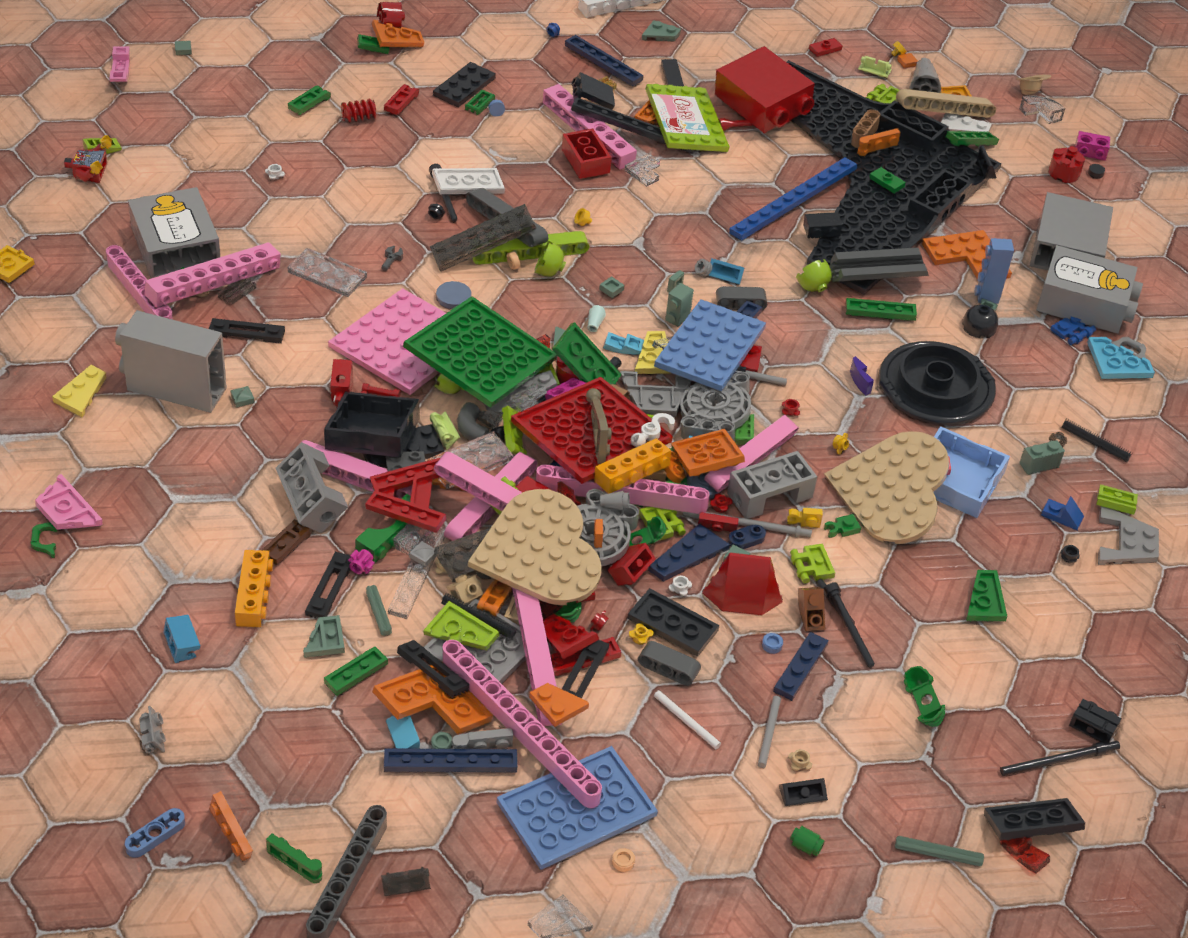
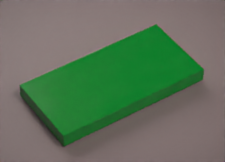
M575 322L569 325L552 348L580 381L587 383L602 377L611 385L616 384L622 376Z

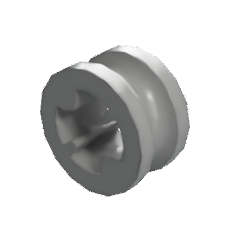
M705 259L698 260L695 265L696 273L702 276L709 275L712 270V264Z

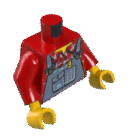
M105 135L100 139L102 144H98L94 149L78 150L74 158H65L64 167L72 168L73 176L85 182L100 183L107 166L106 149L111 147L112 139Z

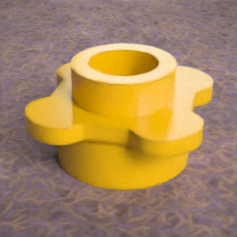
M844 433L843 436L836 435L833 440V448L837 450L836 452L839 455L849 447L847 433Z
M641 623L636 624V628L629 631V637L639 645L646 644L649 637L653 636V630L647 629Z

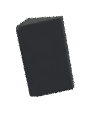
M981 145L976 159L985 178L996 179L993 165L984 146Z
M824 778L779 784L785 806L828 800Z

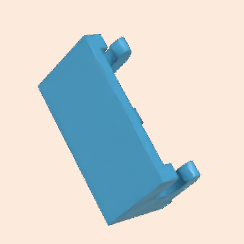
M189 615L167 617L163 633L174 662L179 663V661L195 658V653H187L200 650L201 645Z

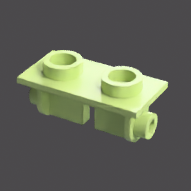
M862 56V63L858 70L888 78L892 70V65L889 62L878 60V63L875 64V58Z
M436 412L431 413L430 421L433 423L446 450H448L460 436L446 412L442 415Z

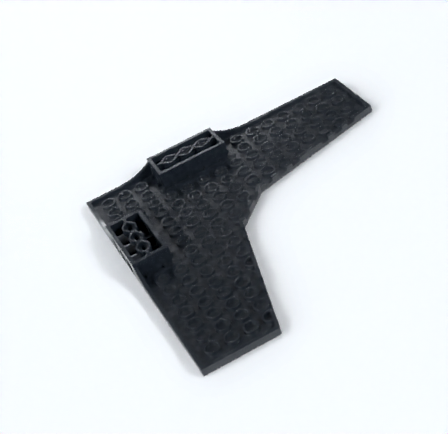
M789 60L786 61L815 83L813 94L814 106L812 110L805 115L801 114L791 119V121L841 159L845 157L857 164V169L847 175L850 187L847 189L844 198L840 201L839 207L835 210V212H838L842 222L841 236L819 238L816 247H814L807 259L806 265L820 260L822 263L824 259L830 267L831 259L835 252L915 248L989 180L985 178L976 159L978 152L966 145H953L951 140L946 137L948 131H950L948 129L949 126L916 110L906 109L895 100L892 103H880L870 100ZM868 110H876L880 113L878 129L874 134L898 129L900 131L898 145L868 152L865 156H860L857 153L858 148L851 145L853 129ZM989 157L996 173L1001 168L1002 163ZM882 167L905 181V187L896 193H892L869 178L870 173ZM881 279L840 281V283L865 295Z

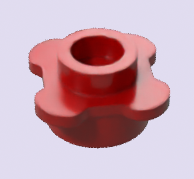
M787 399L782 402V413L784 415H800L798 409L800 404L797 400Z
M718 493L715 494L714 500L710 501V506L716 512L724 513L733 501L731 498Z
M605 610L602 614L597 613L591 620L593 624L590 629L591 631L594 628L600 631L609 618L604 615L606 613Z

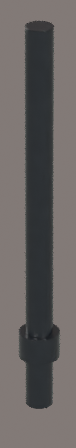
M1119 741L1094 743L1091 747L1000 767V773L1004 776L1086 756L1105 755L1108 751L1120 749Z

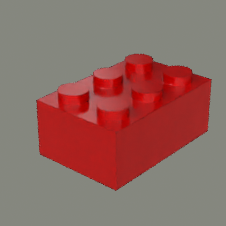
M593 128L563 134L562 151L579 179L610 173L612 157Z

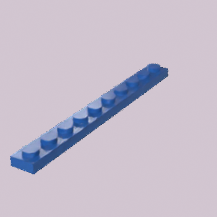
M844 157L730 227L729 234L742 241L855 171L857 164Z

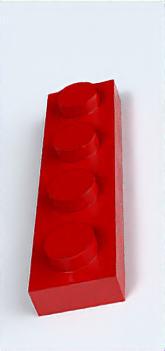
M614 637L601 640L609 644V650L602 663L621 658L622 652ZM583 649L565 659H562L558 653L551 654L554 676L571 672ZM586 659L582 668L591 666L593 660Z

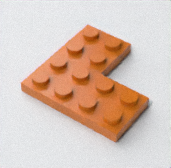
M984 230L924 238L922 240V245L934 265L966 261L978 279L979 272H982V260L986 257V245L990 243V238ZM1010 269L1008 270L1006 279L1011 278L1012 272Z
M430 665V667H432L435 671H437L441 676L446 677L443 673H441V672H440L438 669H436L433 665ZM421 669L377 684L373 687L372 691L397 720L432 707L458 735L487 724L493 718L489 710L469 690L451 698L438 687L437 682Z

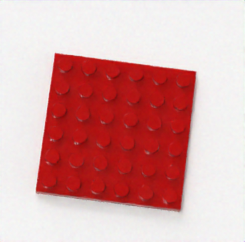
M602 377L511 416V422L581 484L594 479L595 466L600 465L597 464L591 403L586 399L588 390L595 388L600 391V402L608 428H611V439L607 441V444L610 445V454L606 456V461L636 448V446L631 444L632 435L641 433L642 426L652 422V418ZM660 426L661 431L658 440L667 445L672 442L673 436Z

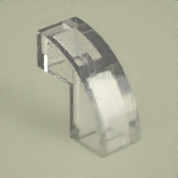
M1035 95L1023 96L1019 108L1025 116L1039 113L1048 124L1062 121L1065 107L1060 103Z

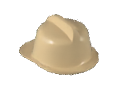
M1035 75L1016 79L1020 81L1022 94L1033 95L1040 90L1043 80L1051 78V75Z

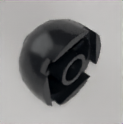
M980 304L970 307L963 317L962 325H964V331L976 338L986 336V338L992 337L998 328L997 313L987 305Z

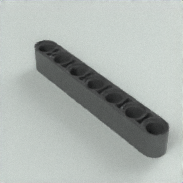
M480 188L466 194V200L470 207L532 248L548 242V233L543 227L486 189Z
M373 805L366 811L307 920V938L330 937L386 831L387 811L383 806Z

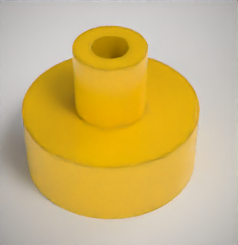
M896 41L892 45L894 50L891 54L894 57L897 54L907 53L900 42Z
M580 208L575 214L574 222L580 226H584L586 223L590 224L592 222L590 212Z

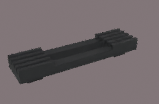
M212 318L209 327L210 330L222 332V337L226 338L227 336L263 339V342L281 344L285 333V326L216 318ZM230 327L243 328V329H252V330H261V331H264V332H255V331H246V330L230 329Z
M335 551L305 610V616L310 615V617L314 616V618L328 616L332 604L351 570L349 567L350 562H348L350 555ZM337 571L339 575L327 599L321 598L332 573Z
M415 640L398 646L397 653L402 658L420 668L437 682L438 687L451 698L465 693V691L468 692L469 684ZM424 658L425 660H427L431 665H433L436 669H438V670H439L441 673H443L446 677L441 676L437 671H435L432 667H430V666H429L427 663H425L422 659Z
M598 640L585 647L562 690L582 698L609 650V644ZM586 659L593 660L577 692L570 691Z

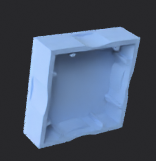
M940 426L934 437L947 450L950 458L951 473L947 475L943 484L933 493L937 501L978 518L1004 475L1010 456L988 446L975 443L960 434Z

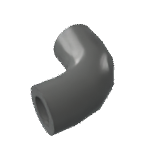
M467 402L463 405L457 417L458 430L467 440L483 446L488 438L489 428L476 423L481 413L480 409L476 404Z

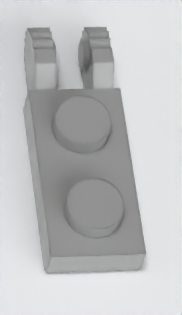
M511 728L457 734L452 738L451 749H505L512 747L513 731Z

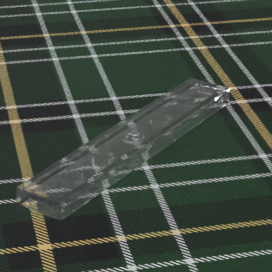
M441 526L437 533L425 529L420 542L423 541L439 552L445 539L444 531L446 527ZM435 558L426 567L411 559L388 608L389 615L408 619Z

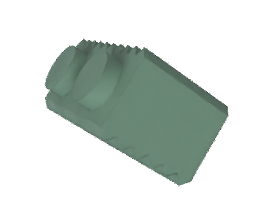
M678 283L668 293L666 321L678 327L686 320L691 313L692 297L694 294L692 288Z
M1058 440L1024 448L1019 463L1028 475L1030 473H1040L1043 470L1056 469L1061 464L1065 450Z

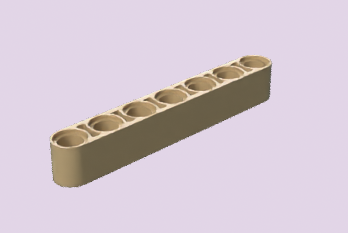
M901 89L896 94V100L906 109L990 118L996 113V107L987 98Z

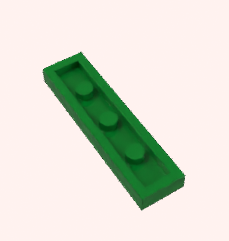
M948 131L946 135L951 140V143L956 146L997 145L999 138L989 131Z
M846 298V315L916 321L917 318L916 304Z

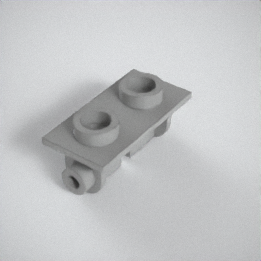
M148 706L149 713H143L139 718L140 730L144 734L141 736L142 748L146 753H152L156 748L165 752L164 742L166 738L162 731L163 718L159 712Z

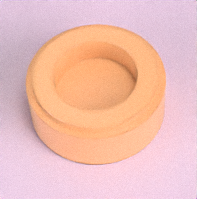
M515 252L508 253L507 262L512 270L520 268L517 254Z
M621 848L614 852L612 865L617 871L628 872L634 867L635 855L631 850Z

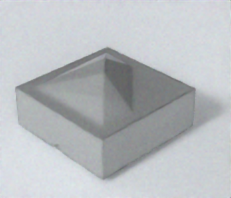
M421 541L409 553V558L426 567L438 555V550Z

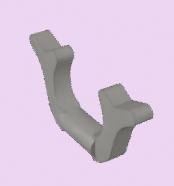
M1122 337L1117 341L1111 342L1118 347L1129 345L1140 352L1136 357L1140 359L1146 358L1145 345L1130 337Z

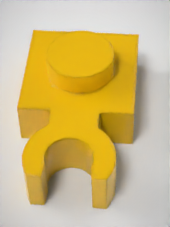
M803 508L802 511L789 509L787 523H800L801 527L820 528L823 511L816 508Z

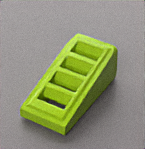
M101 138L83 139L84 150L94 149L98 144H102L100 142ZM111 138V147L106 149V154L122 150L116 138Z

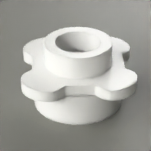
M272 164L265 170V173L272 180L285 176V172H282V167L278 164Z
M679 575L673 578V583L669 585V590L671 592L675 591L681 596H686L687 590L692 587V583L687 577Z

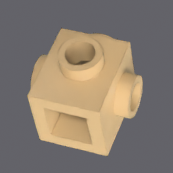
M463 574L455 578V583L446 587L451 597L454 596L458 600H462V603L464 601V604H470L474 599L478 600L477 597L484 594L481 589V582L475 575L467 576V574Z

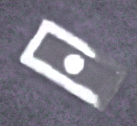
M407 524L393 538L396 550L409 555L421 541L425 542L434 532Z

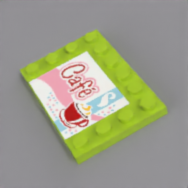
M659 84L646 85L645 90L667 148L728 152L730 146L706 88Z

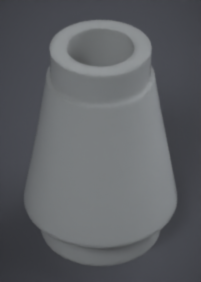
M619 491L601 495L600 505L601 507L618 510L627 509L630 506L629 492Z

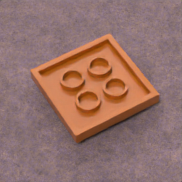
M725 429L671 443L672 451L676 453L678 460L690 477L745 462L744 454Z

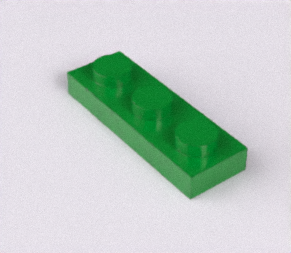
M374 646L325 676L324 684L338 696L388 665V658Z

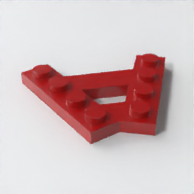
M440 458L370 476V483L374 492L365 503L366 509L437 533L446 521V514L429 509L432 482L434 479L442 478L434 471V466ZM412 486L410 502L394 497L395 490Z

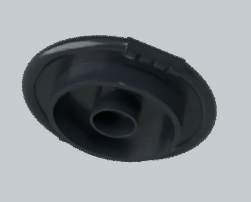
M917 341L904 344L891 351L884 358L879 369V386L894 407L914 419L930 424L959 425L971 422L984 415L990 409L996 396L995 379L978 356H974L970 352L948 343Z

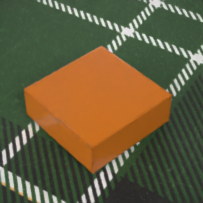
M912 53L898 55L897 57L898 62L903 68L914 67L918 62Z
M596 519L594 523L595 548H602L603 519Z

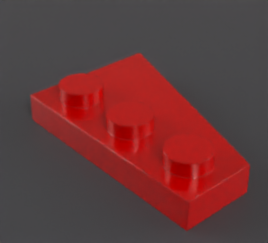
M553 614L543 619L547 641L562 659L572 656L577 651L599 640L596 632H588L580 625L576 627L569 620Z

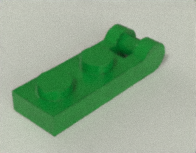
M316 85L290 101L288 109L301 115L323 100H329L331 93Z
M271 833L266 838V847L269 854L311 883H319L322 880V863L320 860H311L302 850H296L290 846L283 837H277Z

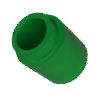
M801 826L799 829L796 827L790 837V840L793 841L792 846L810 856L812 854L818 856L825 843V840L821 839V835L804 826Z

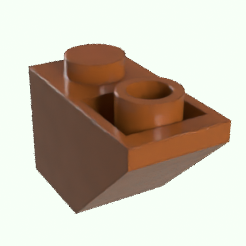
M819 587L798 588V606L804 630H826L824 589Z

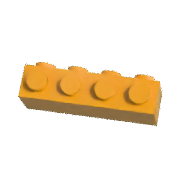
M657 438L595 466L594 482L608 494L613 493L670 466L671 450Z
M244 550L235 608V622L238 627H261L262 619H266L267 607H264V604L269 601V591L266 590L267 587H271L269 571L273 572V559H270L269 551Z

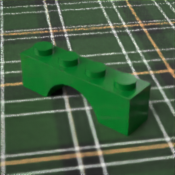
M406 494L401 499L410 502L411 496ZM395 519L396 522L393 525L384 529L367 528L355 539V550H358V552L362 549L369 551L373 555L372 561L376 563L379 559H383L390 549L396 547L400 540L408 536L416 526Z

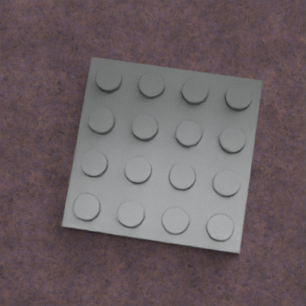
M474 599L469 605L477 608L479 600ZM483 610L484 614L486 613V615H490V612ZM498 613L495 620L496 618L497 621L500 619L504 624L515 627V630L517 628V633L513 640L499 633V637L487 651L466 645L463 646L502 684L526 660L520 626ZM434 637L424 648L443 663L442 651L446 640Z

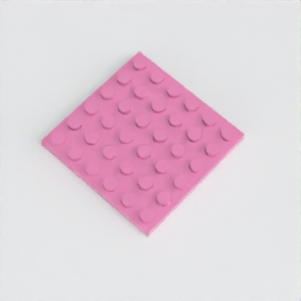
M402 288L329 340L328 347L411 395L440 372L405 349L403 343L446 314V312Z

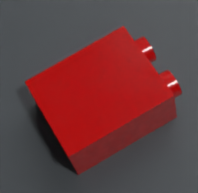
M763 46L716 69L715 96L760 131L766 133L775 127H782L789 120L801 114L805 115L812 110L814 106L813 94L815 83L767 47Z

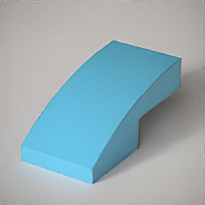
M608 332L603 349L621 354H640L644 340L630 334L623 338Z

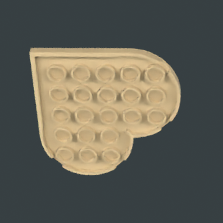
M901 432L824 473V475L870 536L881 542L889 541L895 542V544H904L915 541L925 535L935 523L938 508L933 492L943 484L947 477L949 457L944 445L935 437L922 432Z
M550 489L529 490L509 501L468 561V567L541 601L555 605H567V602L577 600L580 602L586 599L595 591L601 577V561L598 554L591 545L580 539L583 529V518L579 508L570 498Z

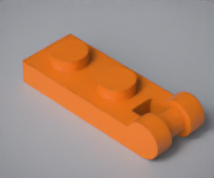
M893 129L861 137L859 140L860 147H858L857 151L858 155L865 156L868 152L898 145L900 131Z
M494 579L480 598L477 605L478 610H486L490 612V615L496 617L513 591L512 587Z

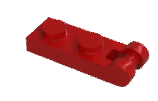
M403 84L384 104V111L399 115L414 98L418 97L419 89L415 87L410 88L409 85Z

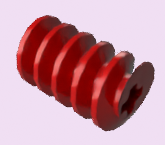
M370 98L366 102L362 99L360 103L357 100L354 103L349 101L347 105L345 102L341 103L343 121L347 118L350 123L351 117H353L356 122L358 116L363 121L365 115L368 120H370V115L376 119V105L374 100Z

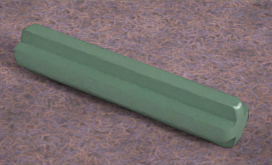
M367 586L366 594L380 633L383 636L390 635L392 627L377 586Z

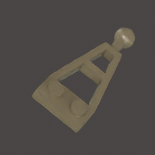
M592 388L587 391L586 399L591 403L597 464H602L606 462V456L610 454V445L607 444V441L611 439V428H608L600 402L601 393L599 390Z

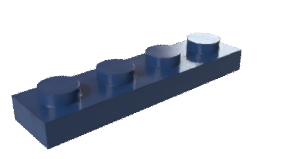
M810 632L776 683L773 692L792 701L828 646L829 640Z

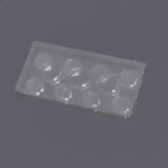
M306 248L288 266V273L346 297H349L367 278L366 271L309 248Z
M494 431L445 451L457 455L485 472L505 465L514 458V455ZM445 452L431 457L427 461L440 458ZM438 478L446 489L456 486L444 478Z

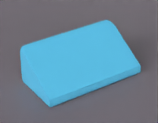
M393 715L386 719L396 748L420 749V740L410 716L397 720Z

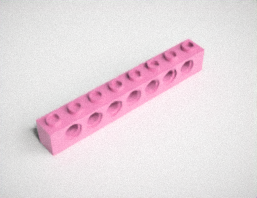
M560 84L544 89L543 104L574 131L593 128L611 155V163L619 170L635 164L637 150L606 125L605 122L572 111L571 107L574 97Z
M268 242L145 281V296L155 307L178 301L280 267L281 253Z

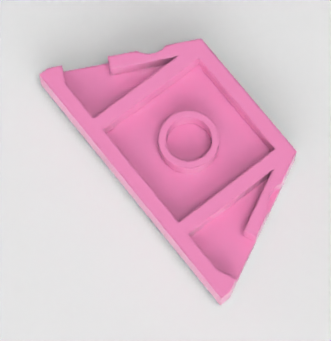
M62 474L58 475L57 481L53 485H49L45 492L40 494L35 500L36 507L57 530L102 525V518Z

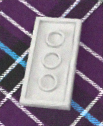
M440 168L432 170L439 194H467L480 188H484L492 194H504L505 187L497 168Z

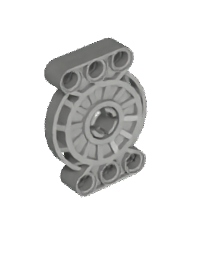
M735 371L722 391L700 383H695L688 387L680 401L682 415L681 437L687 439L689 436L695 437L725 429L735 442V429L742 426L751 414V399L748 394L750 386L749 374Z
M591 489L586 494V504L577 506L583 518V529L580 539L593 547L600 558L602 567L616 562L628 550L631 531L635 530L638 526L639 510L632 504L624 510L601 507L600 496L608 493L599 489ZM596 519H603L602 548H595L594 523Z

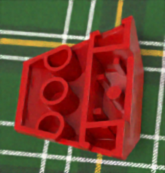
M729 553L720 565L717 574L710 579L709 585L702 590V594L721 611L764 615L783 602L771 557Z

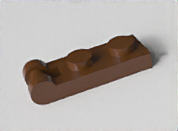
M294 519L262 551H269L270 559H273V563L278 565L305 538L308 539L311 536L313 529L299 524L298 520Z

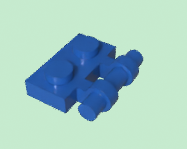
M1071 316L1070 319L1064 318L1051 326L1050 330L1062 339L1069 337L1068 344L1073 345L1080 343L1085 337L1092 336L1093 332L1096 331V327L1094 325L1085 327V323L1080 322L1081 319Z

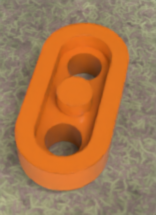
M671 451L670 466L663 469L666 472V476L672 482L679 484L686 475L678 460V456Z

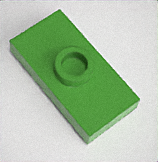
M750 414L748 420L742 426L735 429L736 445H745L754 438V414Z

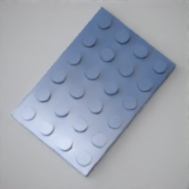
M700 299L657 357L654 367L722 391L764 331L766 322Z
M612 746L579 760L602 785L601 801L595 808L583 806L552 773L497 797L496 802L540 870L657 816L658 810Z

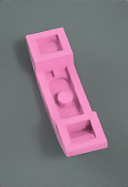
M115 46L112 53L113 64L112 71H110V82H127L130 66V47Z

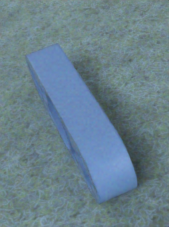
M177 808L169 809L128 836L125 840L126 853L133 858L141 857L179 832L185 826L183 811ZM153 829H159L162 831L161 834L156 837L149 835V832ZM134 843H135L136 845H139V844H140V847H138V848H137L136 846H133V847H132V844H134Z

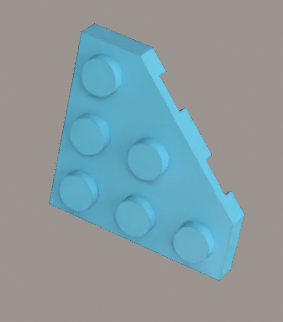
M1107 337L1088 338L1087 343L1101 379L1153 378L1155 372L1150 360L1144 357L1142 359L1133 355V351L1122 345L1118 347L1112 344V340Z

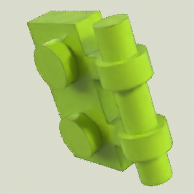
M885 84L877 85L874 91H870L867 94L866 98L880 103H892L894 100L897 101L896 94L899 89L893 86L886 88Z
M646 507L639 511V515L646 527L647 521L653 517L659 516L663 520L667 529L659 541L673 537L674 531L678 532L680 536L686 533L684 523L676 516V510Z
M823 543L804 546L803 553H798L797 549L790 551L791 562L796 566V574L802 580V583H809L810 575H813L815 581L835 577L834 568ZM803 562H808L809 566H804Z

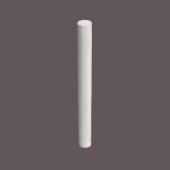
M660 690L654 694V697L715 750L720 747L721 742Z

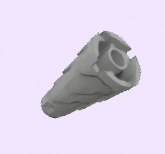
M921 58L916 63V69L910 83V90L941 93V82L933 63L928 58Z

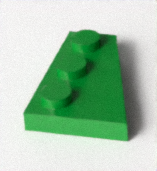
M977 570L966 621L1006 622L1008 616L997 570Z

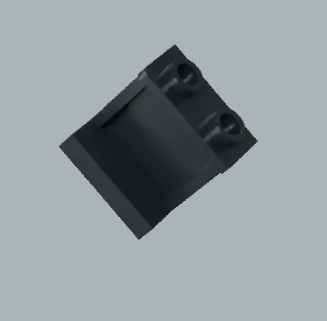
M581 72L577 77L573 78L571 85L574 100L576 97L580 99L583 97L602 107L613 110L615 100L612 86Z

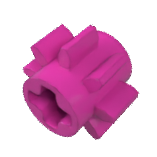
M362 549L360 552L354 550L348 560L350 562V569L356 574H361L363 571L368 574L375 564L372 561L373 555L365 549Z

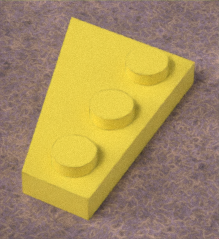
M647 331L642 351L635 367L637 374L670 373L654 367L655 360L667 345L665 331Z
M90 365L53 395V402L83 418L86 407L90 406L92 397L95 393H98L104 383L106 372Z

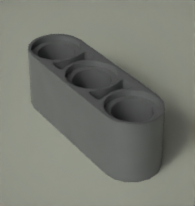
M723 286L716 290L717 305L730 310H738L746 301L761 306L762 310L768 305L766 291L761 287Z
M655 641L647 642L638 656V662L641 666L686 686L693 683L701 670L700 663L694 658Z

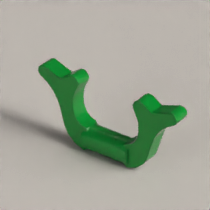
M50 522L34 526L30 541L31 547L36 551L47 553L51 558H55L54 550L56 549V544L44 545L39 543V539L43 531L57 532L58 530Z

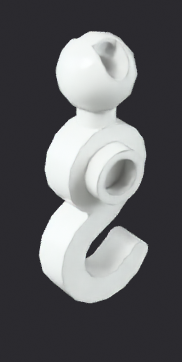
M665 413L654 415L652 422L642 426L641 433L632 435L631 444L638 447L645 444L646 440L658 439L661 431L659 423H666L669 430H673L674 418Z

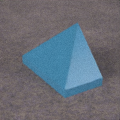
M711 258L712 270L708 276L740 285L744 267Z

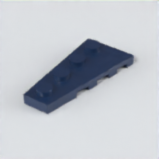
M699 524L649 566L648 571L664 582L684 572L690 566L695 567L699 565L700 561L706 558L711 559L715 557L716 553L728 551L730 544Z

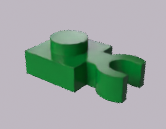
M854 514L838 517L835 519V522L829 521L824 525V530L831 529L828 533L829 538L835 537L838 533L845 537L861 532V526Z

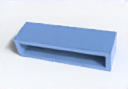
M991 238L989 245H986V257L982 260V272L978 274L979 283L975 285L974 289L978 303L985 299L999 304L1014 253L1012 239Z

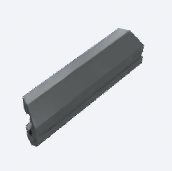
M919 248L835 252L830 263L832 282L929 276Z

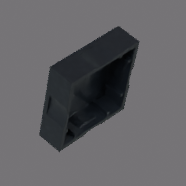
M345 391L338 403L336 412L330 417L324 428L325 449L401 457L420 420L419 399L377 396Z

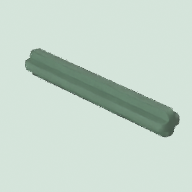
M897 836L895 840V848L976 866H982L984 862V854L904 836Z

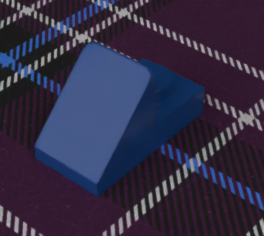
M1071 496L1066 505L1048 499L1041 514L1045 518L1074 530H1078L1084 518L1083 513Z

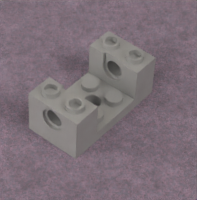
M301 442L276 467V471L299 524L322 533L348 508V505L342 493L325 486L320 473L322 474L329 467L324 452Z
M795 451L732 471L730 473L727 494L744 518L750 519L763 514L765 500L768 497L790 491V496L796 503L813 498L817 475L801 454Z

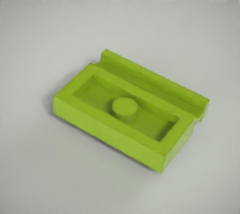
M1100 484L1096 505L1134 515L1137 508L1138 494Z

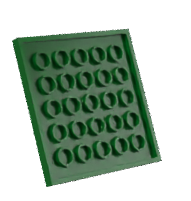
M473 296L403 343V347L490 408L557 358V354Z

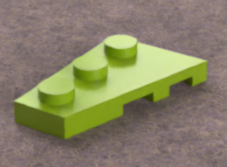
M450 601L423 630L424 635L446 641L457 640L462 645L486 651L499 637V631Z

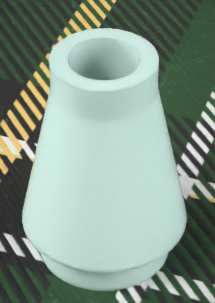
M594 305L589 309L587 329L590 332H597L600 324L606 317L605 309L602 306Z

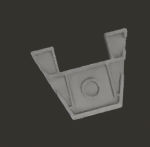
M621 371L622 376L620 377L625 389L630 392L629 397L632 403L645 414L656 415L665 413L675 417L680 408L681 397L692 382V380L676 375L675 387L638 385L637 372Z
M1100 507L1099 523L1119 526V550L1100 547L1098 551V565H1105L1106 562L1122 564V561H1132L1133 563L1157 562L1159 558L1158 528L1116 510Z

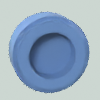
M501 100L490 102L488 108L491 115L501 116L505 112V106Z
M768 633L763 637L762 647L766 652L775 654L782 650L783 639L780 635Z

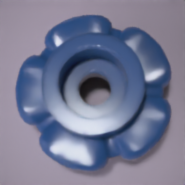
M549 23L546 27L548 34L551 37L559 36V25L557 23Z

